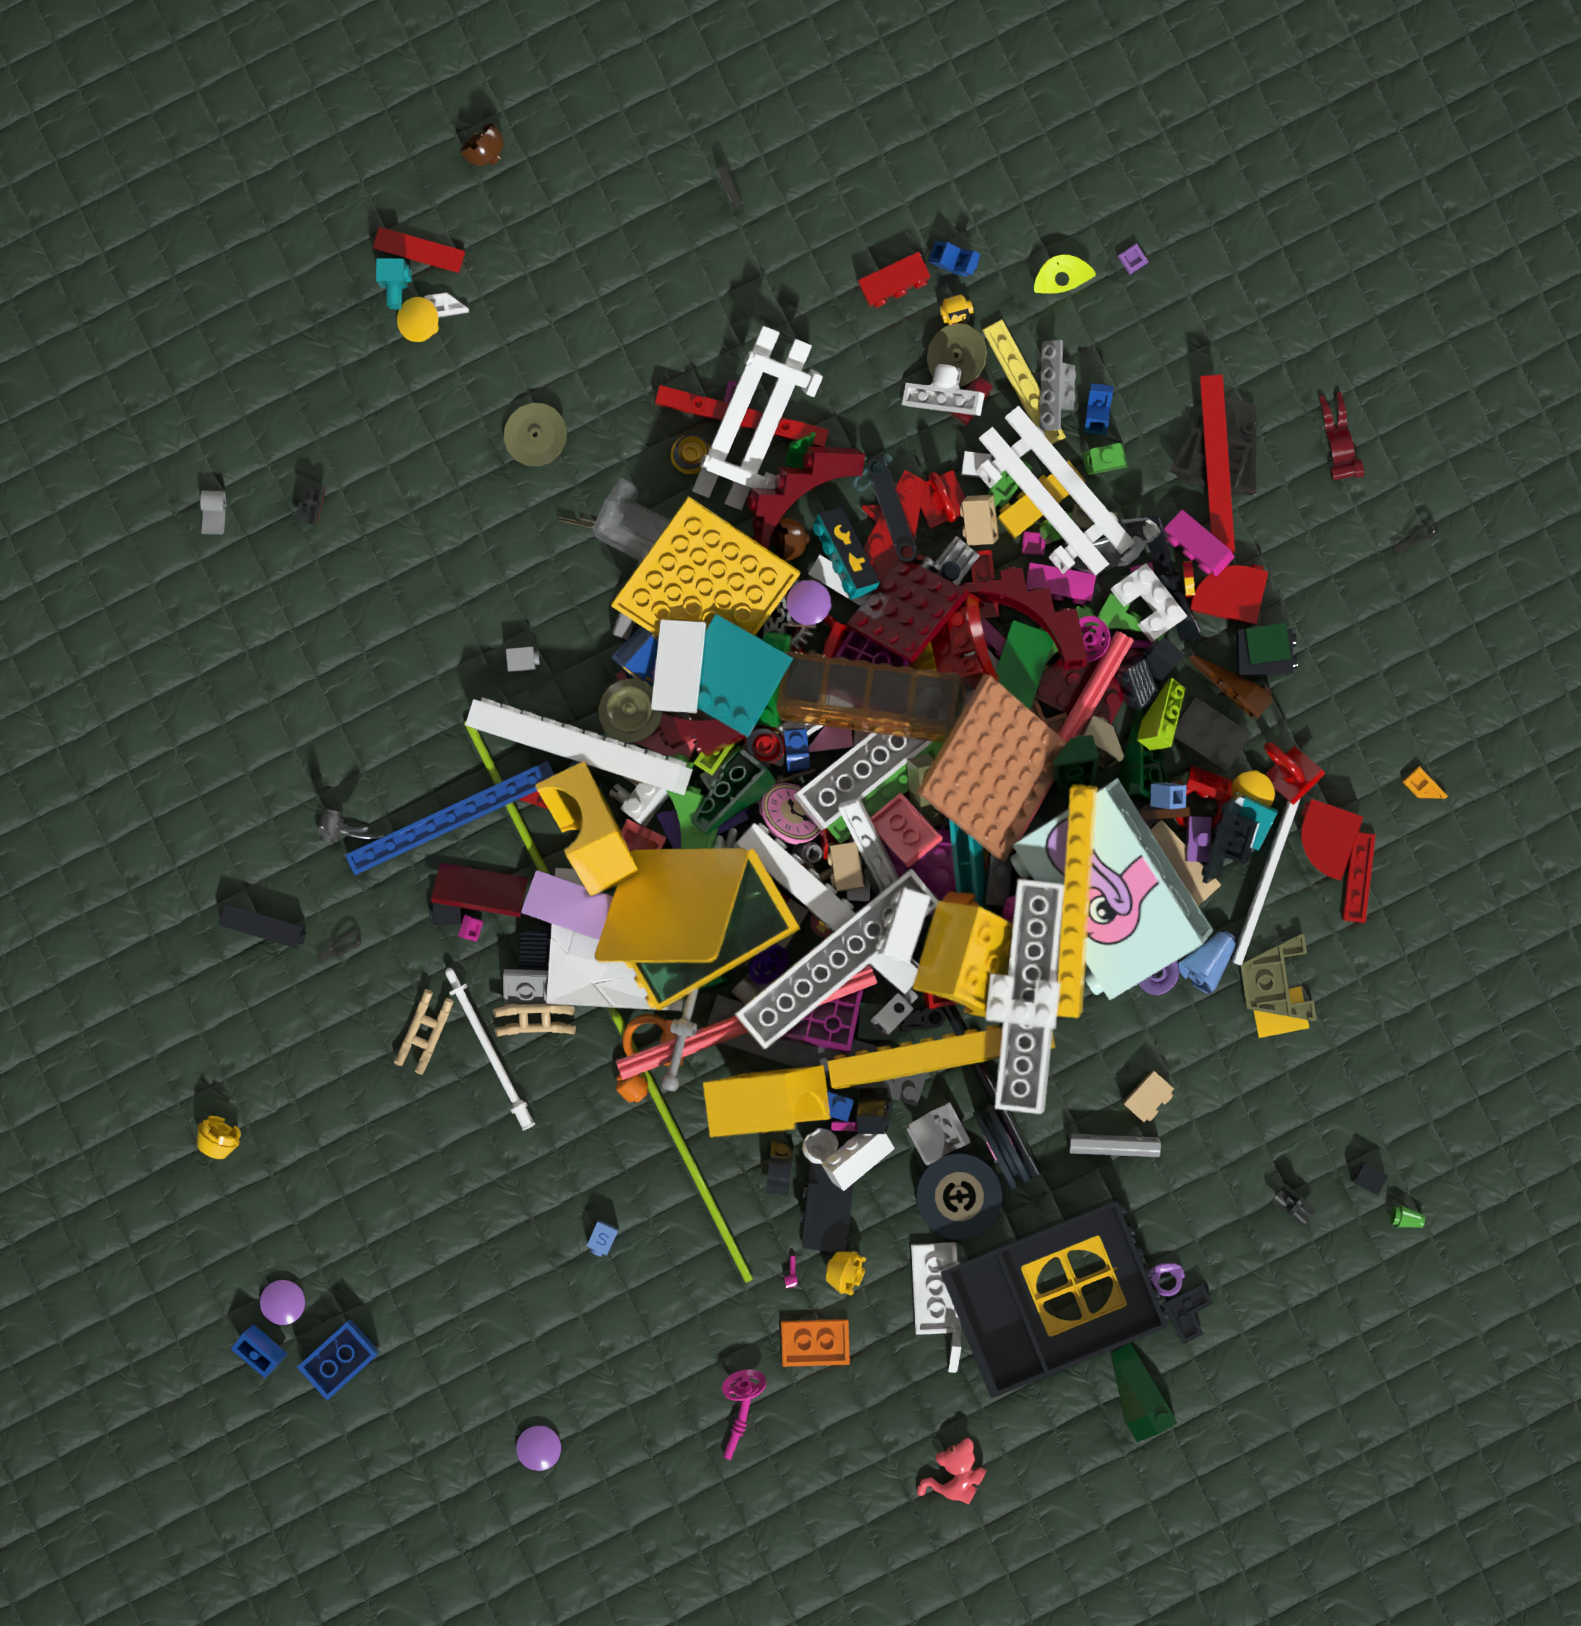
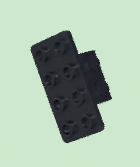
M1243 793L1232 797V799L1225 801L1221 809L1223 817L1221 822L1217 824L1214 832L1217 836L1215 842L1210 845L1208 850L1210 858L1208 863H1205L1201 873L1204 876L1202 882L1208 884L1220 875L1225 858L1243 865L1248 862L1260 822L1240 814L1245 799V794Z
M812 1162L810 1165L808 1187L804 1186L802 1200H806V1209H801L800 1222L804 1223L802 1247L804 1249L828 1252L846 1251L854 1183L843 1191L831 1181L821 1164Z

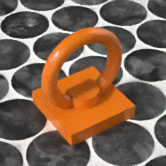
M643 1014L632 1019L626 1026L622 1038L623 1048L627 1057L636 1054L632 1047L631 1038L634 1030L639 1025L644 1023L658 1025L663 1030L660 1044L677 1038V1034L671 1032L673 1020L666 1021L654 1014ZM683 1057L681 1058L680 1065H683ZM671 1062L664 1064V1066H670Z

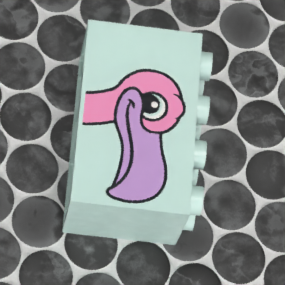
M1118 778L1097 790L1086 963L1089 969L1085 971V980L1093 993L1099 995L1105 992L1109 1000L1203 945L1213 932L1210 924ZM1070 807L1027 833L1013 844L1017 853L1012 855L1010 859L1014 868L1023 879L1032 876L1035 881L1065 883Z

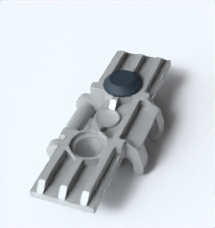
M955 536L936 562L925 556L920 566L927 570L931 567L936 575L959 585L961 579L980 555Z

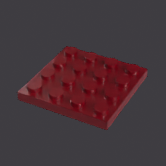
M899 559L880 582L876 590L870 594L846 624L849 629L913 663L969 594L965 589L913 562H904Z

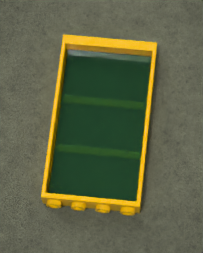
M754 848L748 851L749 856L718 955L714 960L710 962H625L628 969H634L636 976L633 978L640 989L644 987L648 995L645 996V999L651 1009L655 1007L658 1011L662 1010L800 929Z

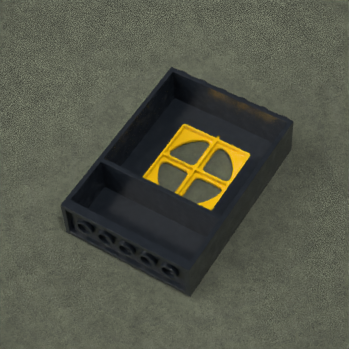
M1113 1197L938 1268L991 1399L1168 1327L1166 1323L1169 1320L1165 1308L1158 1304L1157 1300H1160L1161 1297L1156 1286L1150 1284L1151 1272L1145 1263L1142 1264L1140 1258L1144 1257L1139 1244L1133 1242L1132 1237L1135 1236L1131 1224L1125 1222L1123 1216H1126L1127 1213L1120 1200L1117 1201ZM1071 1250H1086L1100 1256L1105 1261L1106 1266L1104 1269L1090 1275L1076 1278L1067 1253ZM1053 1257H1058L1068 1282L1043 1294L1038 1293L1036 1283L1040 1271ZM1104 1277H1111L1113 1287L1109 1299L1096 1313H1091L1081 1288ZM1067 1292H1072L1082 1317L1079 1320L1059 1319L1049 1314L1044 1309L1043 1304L1047 1300Z

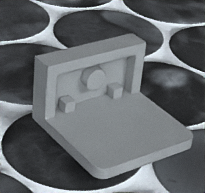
M950 1102L931 1110L907 1125V1131L926 1165L934 1163L949 1152L971 1142Z

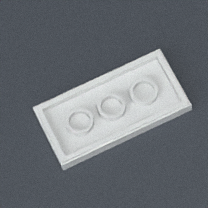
M661 620L652 710L697 713L706 623Z
M956 1242L911 1244L916 1335L953 1333V1329H961L959 1318L938 1269L946 1264L957 1261Z

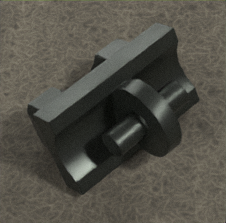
M303 482L295 521L318 526L326 486Z
M1287 1184L1271 1200L1301 1227H1304L1317 1211Z

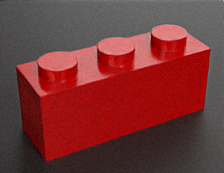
M917 252L858 280V285L868 307L874 306L879 308L887 303L886 300L893 296L895 299L906 295V290L912 287L919 289L927 285L930 274L920 253Z

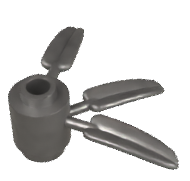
M325 809V813L321 815L317 828V834L321 835L320 840L332 843L334 839H339L340 833L362 839H380L385 836L384 834H361V832L368 831V826L348 827L342 825L344 820L342 818L343 813L330 809Z

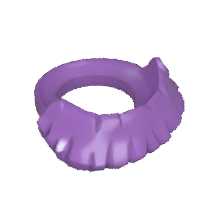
M1168 1262L1151 1268L1152 1278L1149 1281L1151 1285L1154 1284L1160 1295L1172 1296L1179 1292L1182 1286V1279L1185 1277L1184 1270L1180 1265ZM1170 1272L1176 1278L1177 1284L1172 1290H1163L1159 1286L1158 1281L1162 1273Z

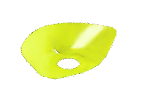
M1058 255L1049 259L1042 266L1034 283V291L1036 293H1061L1069 291L1095 277L1096 273L1090 265L1077 257ZM1065 272L1068 274L1069 282L1067 285L1060 286L1055 282L1057 273Z

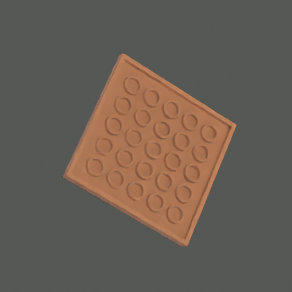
M984 674L918 787L917 792L996 858L1005 862L1013 849V844L1019 839L1053 780V761L1067 742L996 680Z

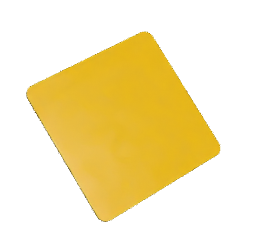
M745 848L631 851L630 853L640 873L617 885L594 954L595 959L598 962H710L714 960L718 955L749 856L748 851Z

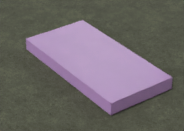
M536 870L521 913L599 940L613 897L601 892L591 897L584 886Z

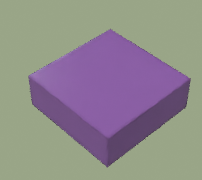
M1137 243L1117 256L1129 275L1149 262Z

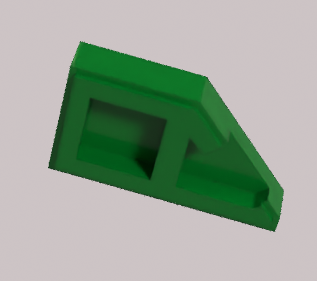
M814 432L790 443L785 465L794 468H805L803 458L807 453V446H813Z

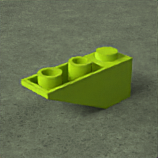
M1173 678L1168 679L1140 725L1137 741L1151 751L1172 746L1186 690L1185 687Z

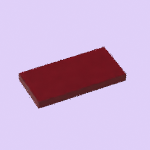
M440 863L431 902L520 917L528 878Z

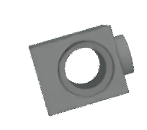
M534 647L506 649L509 673L536 670V665H540L539 651L535 652Z

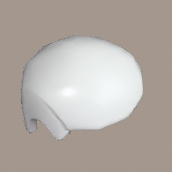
M817 1128L813 1133L806 1136L802 1144V1150L805 1157L812 1163L822 1164L831 1154L837 1151L839 1142L836 1135L830 1130Z

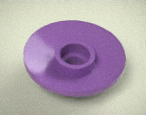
M1174 961L1139 982V986L1145 992L1152 995L1166 993L1178 980V962ZM1163 973V976L1158 978L1159 974Z

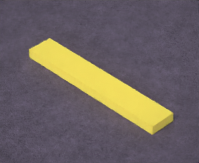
M1001 319L983 329L982 332L1029 419L1036 427H1040L1041 390ZM1062 429L1043 431L1046 439L1052 445L1066 438Z

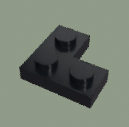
M1200 1283L1162 1303L1183 1344L1203 1335L1194 1313L1213 1304L1203 1283Z

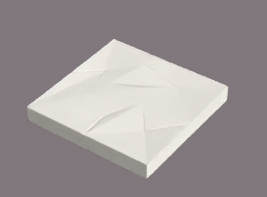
M555 869V877L584 886L575 869ZM552 924L546 1003L656 1010L655 1007L651 1009L647 1003L645 996L648 994L644 987L640 989L633 977L636 976L633 968L628 969L625 962H598L595 959L594 954L599 942L598 939ZM640 962L662 1001L684 990L685 974L667 975L666 962ZM683 997L661 1011L682 1012Z

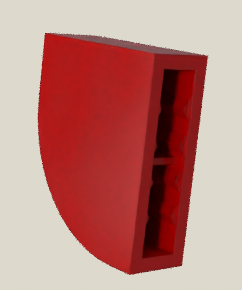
M1251 564L1250 567L1227 566L1217 577L1211 573L1196 587L1195 596L1191 598L1189 607L1193 612L1256 625L1268 571H1264L1263 566Z
M1311 799L1310 803L1306 802L1302 815L1305 816L1302 825L1304 851L1310 862L1321 873L1341 881L1360 830L1363 816Z

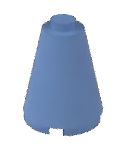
M1221 931L1217 932L1203 945L1179 962V973L1185 979L1189 976L1193 981L1192 985L1207 994L1213 993L1236 947L1235 937L1227 931H1224V933Z

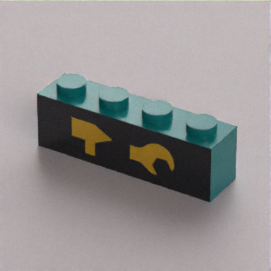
M839 507L819 513L813 523V530L819 536L823 544V550L829 556L832 568L842 582L844 592L848 594L850 600L871 594L876 590L880 581L843 508Z

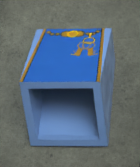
M640 625L631 634L629 641L626 640L611 658L633 678L645 681L654 687L652 672L656 664L659 639Z

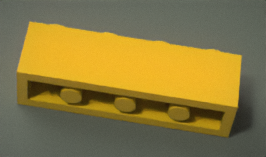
M1068 460L1067 463L1069 464V466L1075 471V473L1081 478V480L1085 482L1083 477L1079 474V472ZM1053 474L1047 478L1045 475H1042L1038 479L1058 504L1070 495ZM1023 491L1016 496L1018 499L1013 505L1008 503L999 510L1001 515L998 516V520L1014 539L1044 516Z

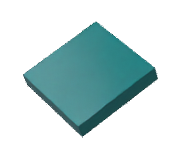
M1245 796L1240 814L1260 822L1252 846L1253 849L1259 851L1278 810Z

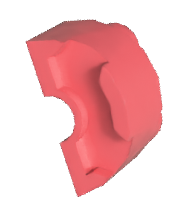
M629 819L626 820L621 830L630 852L633 850L662 849L666 837Z

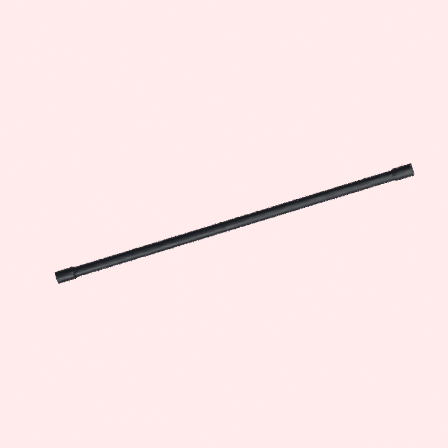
M917 938L913 953L920 964L924 948ZM954 1006L941 1007L956 1036L965 1035L964 1031L966 1030ZM982 1062L971 1064L1001 1124L1012 1141L1029 1179L1038 1176L1041 1172L1032 1155L1027 1150L1008 1111L995 1108L997 1090Z

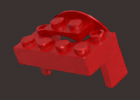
M966 588L964 589L968 592V597L931 640L939 685L944 689L967 683L975 690L984 674L991 676L997 682L999 681V676L993 667L988 653L980 619L979 606L984 607L985 605L979 597L971 594ZM975 652L973 655L960 658V655Z

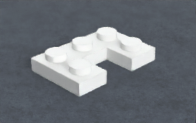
M1147 563L1110 589L1123 607L1141 595L1154 613L1138 624L1151 643L1187 617Z
M991 974L986 1020L1056 1028L1061 982L1037 980L1034 1002L1013 1000L1014 976Z

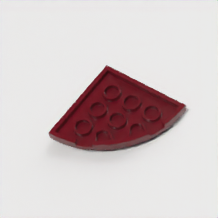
M1089 646L1088 648L1094 649L1095 646ZM1129 648L1121 664L1136 655L1141 656L1143 653L1135 649L1130 650ZM1086 652V655L1097 654L1096 652ZM1060 657L1043 672L1034 698L1062 713L1066 712L1069 716L1101 657L1093 661H1087L1086 667L1064 670ZM1117 671L1091 717L1099 716L1106 719L1110 725L1124 700V690L1116 679Z

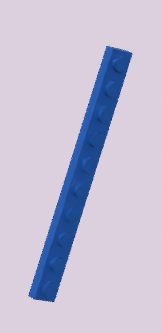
M546 761L352 851L345 856L354 875H357L538 791L535 785L554 776L555 773L550 762Z

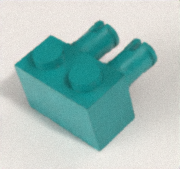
M376 258V281L381 288H386V306L389 309H401L402 289L408 288V282L412 281V269H410L404 259Z

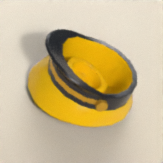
M695 434L682 436L674 443L671 450L673 465L684 474L699 473L702 468L700 467L701 460L710 450L709 444L704 438Z

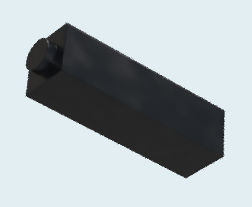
M228 903L224 904L218 924L219 926L293 948H299L300 944L303 945L307 934L304 931L305 926Z

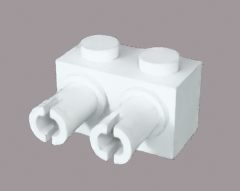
M623 776V778L636 786L634 791L630 794L620 784H616L613 788L618 793L611 789L609 795L623 804L620 808L646 827L669 797V794L665 789Z

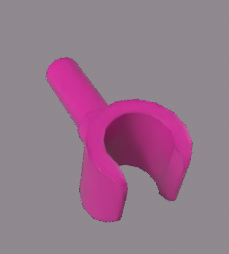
M790 1256L791 1275L784 1277L787 1288L795 1287L798 1284L795 1271L796 1256Z

